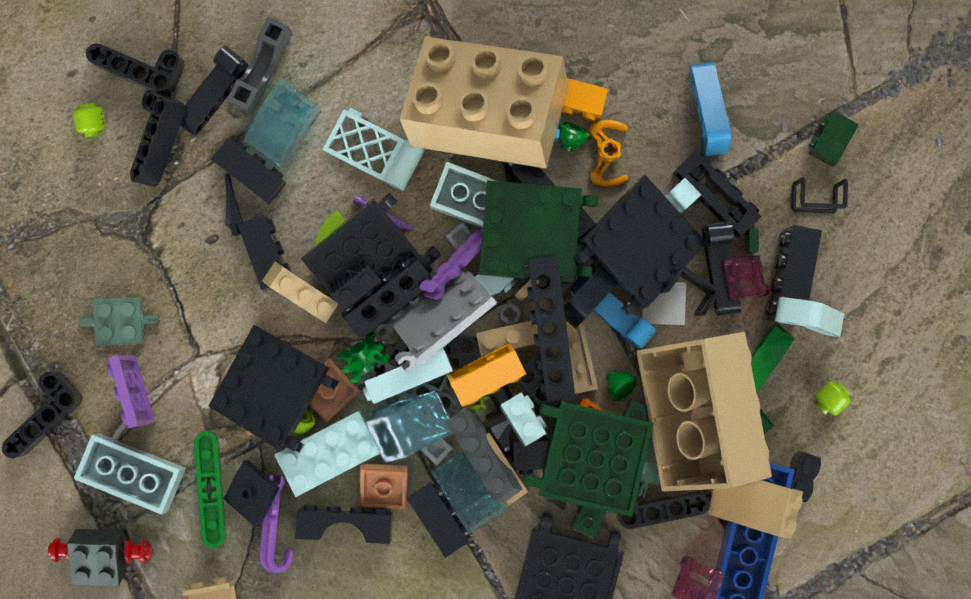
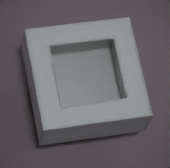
M462 222L443 238L453 251L456 252L472 233Z
M437 432L420 448L436 465L453 449Z

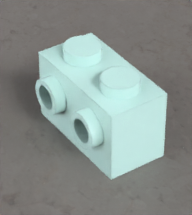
M519 393L501 404L500 409L522 445L526 447L545 435L544 429L547 426L540 415L538 417L535 416L532 411L534 404L529 396L526 395L524 397L522 393Z

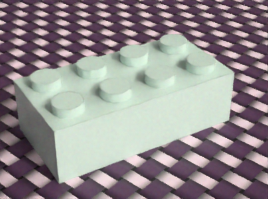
M446 162L430 203V208L483 228L487 180H496Z
M358 411L300 441L305 444L300 453L286 448L284 451L275 454V457L295 497L380 454L382 450L362 411Z
M99 433L91 436L74 479L162 515L169 511L186 468Z

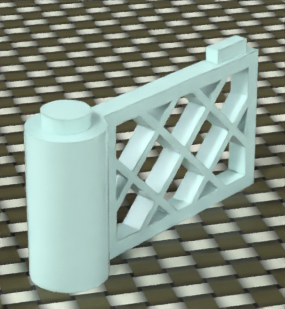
M352 108L349 111L343 110L322 150L403 192L425 150L412 147L409 141L362 119L363 114ZM347 117L355 121L357 129L344 132L342 125ZM368 129L374 130L377 139L365 143L361 132ZM358 133L361 144L349 148L346 137ZM343 138L345 150L336 152L330 149L335 140ZM389 139L398 142L393 151L384 153L381 142ZM378 143L382 154L369 158L366 147ZM363 148L366 159L359 162L354 161L351 152ZM383 158L385 167L382 173L379 174L373 171L371 162ZM368 163L369 168L363 166V164Z

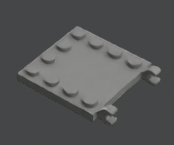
M466 267L461 268L460 275L447 283L444 287L442 298L435 300L426 297L425 293L427 291L423 290L374 329L377 332L384 328L379 333L383 340L396 330L410 349L409 352H400L395 356L398 364L407 360L402 365L405 372H409L418 362L422 365L497 304L490 293Z

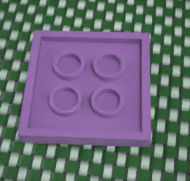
M116 355L109 357L110 364L107 365L109 375L115 380L116 387H114L116 399L121 401L123 408L121 410V418L123 423L127 424L128 428L156 423L137 356Z

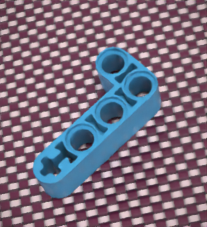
M714 62L690 65L689 77L702 129V153L707 157L727 154L731 142V131Z
M582 277L571 292L575 295L590 278ZM609 292L593 311L635 348L642 350L658 331L649 322L639 318L636 314L632 315L630 313L626 315L621 309L624 304Z

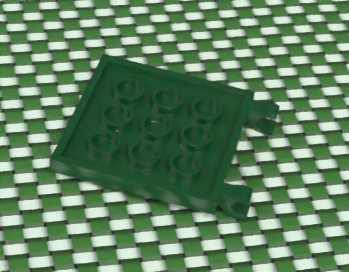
M487 180L479 275L531 280V277L526 278L524 264L529 263L528 257L556 253L561 282L574 283V276L591 278L592 267L575 266L576 260L574 256L577 251L580 206L596 207L598 196H582V188ZM543 274L538 276L537 280L550 281V278Z
M563 401L559 402L558 408L541 404L539 413L556 417L542 478L525 474L523 484L540 488L539 496L632 517L654 423Z

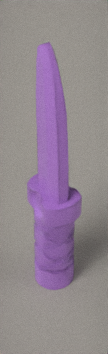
M356 195L353 200L354 204L361 207L369 202L359 195ZM386 213L398 228L404 230L414 229L412 225Z

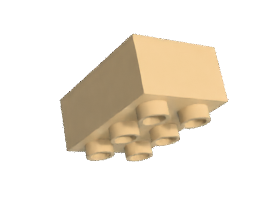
M425 37L400 116L401 124L412 147L547 169L568 89L564 58L557 55Z
M745 332L637 350L649 422L654 423L652 439L662 491L734 488L772 477L769 464V449L765 443L760 416V401L756 394L752 373V357L747 346Z

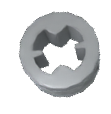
M507 304L500 310V318L507 325H513L520 319V309L514 304ZM507 308H512L513 312H517V317H513V321H508V317L503 315L504 311L507 312Z

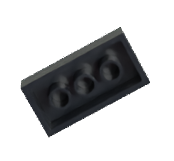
M793 225L784 229L783 233L780 232L777 245L780 246L779 255L775 256L773 268L776 269L775 278L771 279L769 291L772 292L771 300L767 301L765 307V314L768 315L767 320L776 322L775 317L779 297L809 301L822 230Z

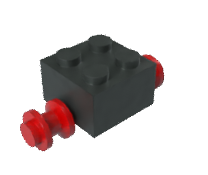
M75 529L68 543H62L60 538H55L48 546V556L51 557L53 562H58L61 557L67 558L70 567L71 585L119 586L126 572V564H131L133 559H139L141 564H147V561L151 560L153 554V547L149 545L147 540H143L141 545H134L133 540H127L124 547L123 530Z

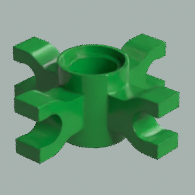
M370 332L366 335L364 341L355 344L349 351H340L336 356L338 360L343 359L347 361L342 371L343 373L352 372V376L349 379L351 383L358 382L362 373L372 370L377 364H386L390 359L388 354L383 355L380 353L384 346L382 341L374 343V339L377 336L376 332Z

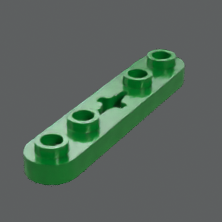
M203 431L197 434L194 439L200 529L203 544L208 548L214 549L220 547L226 540L220 448L217 435L212 431ZM209 477H211V486L216 487V491L212 492V502L210 501L209 492L204 491V488L208 486Z

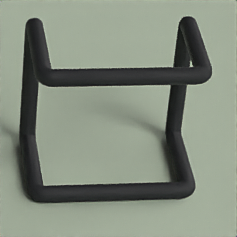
M801 177L792 183L791 209L794 212L833 214L836 213L837 209H845L847 207V179L834 184L833 204L805 203V178ZM800 183V204L803 207L811 208L796 207V189ZM843 185V204H838V187Z
M682 266L661 293L669 292L679 276L707 293L694 313L695 316H704L719 295V289ZM709 289H711V290L714 291V294L712 295L711 298H710V296H711V291H710ZM710 298L709 302L707 303L703 311H701L706 302L708 301V299Z

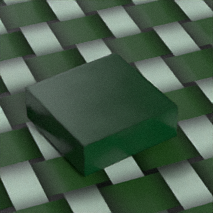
M748 229L745 232V254H755L759 251V230Z

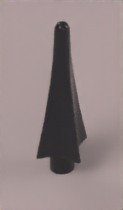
M227 173L225 174V226H228V229L231 228L232 236L241 235L238 224L243 223L234 195L230 174Z

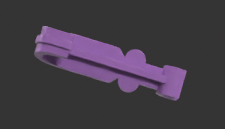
M483 229L471 234L449 258V261L438 268V273L432 280H424L420 284V289L427 291L425 293L426 297L435 300L442 298L444 287L447 283L459 276L461 268L465 267L481 250Z
M266 474L273 481V475ZM276 475L275 484L280 489L262 521L259 560L262 567L271 573H280L288 569L293 558L292 549H286L283 561L279 565L274 562L280 492L285 483L284 477L281 475Z

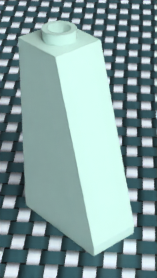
M443 348L422 365L420 362L416 363L409 372H405L402 366L365 381L366 387L363 388L367 400H372L373 404L454 370Z

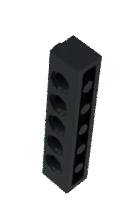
M557 254L528 257L529 263H525L524 268L526 278L531 277L532 287H527L529 302L534 301L535 310L530 311L532 325H537L538 334L533 335L535 348H540L541 357H537L538 372L543 371L544 380L540 381L541 395L546 394L547 401L576 398ZM543 274L549 276V284L546 286L538 285L536 282L538 276ZM545 298L553 301V306L548 310H544L539 306L541 300ZM553 322L556 325L555 331L546 333L542 329L545 323ZM549 346H556L559 348V352L555 356H549L546 353V349ZM559 369L562 375L558 379H552L549 376L550 371Z

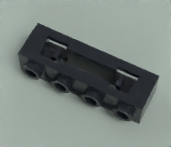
M695 150L673 174L680 181L686 178L701 194L698 199L720 222L731 221L734 236L736 238L741 237L761 218L758 214L759 209L752 202L747 203L742 198L743 193L735 185L731 186L725 180V174L719 169L715 170L709 164L710 160L704 153H698ZM705 175L707 176L706 180L731 206L733 204L736 206L729 213H727L728 209L703 183L698 184Z

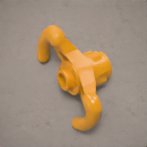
M600 120L592 123L589 128L590 136L597 142V166L589 175L590 181L593 185L599 187H618L629 181L628 175L624 174L614 179H604L602 175L610 164H614L621 156V144L612 138H608L602 132V129L612 128L626 133L628 126L616 120Z

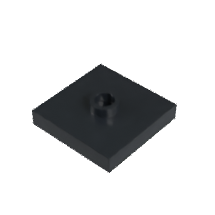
M245 460L239 467L223 499L250 524L257 527L262 523L280 487L249 460Z

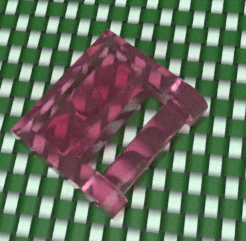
M760 255L724 260L729 292L733 300H742L744 297L755 295L765 297L769 294V286L764 283L763 265ZM752 280V287L743 288L740 286V281Z
M684 556L680 561L681 570L671 595L678 599H716L723 581V573L716 569L711 570L696 563L693 558ZM692 571L707 578L709 581L708 586L691 578Z

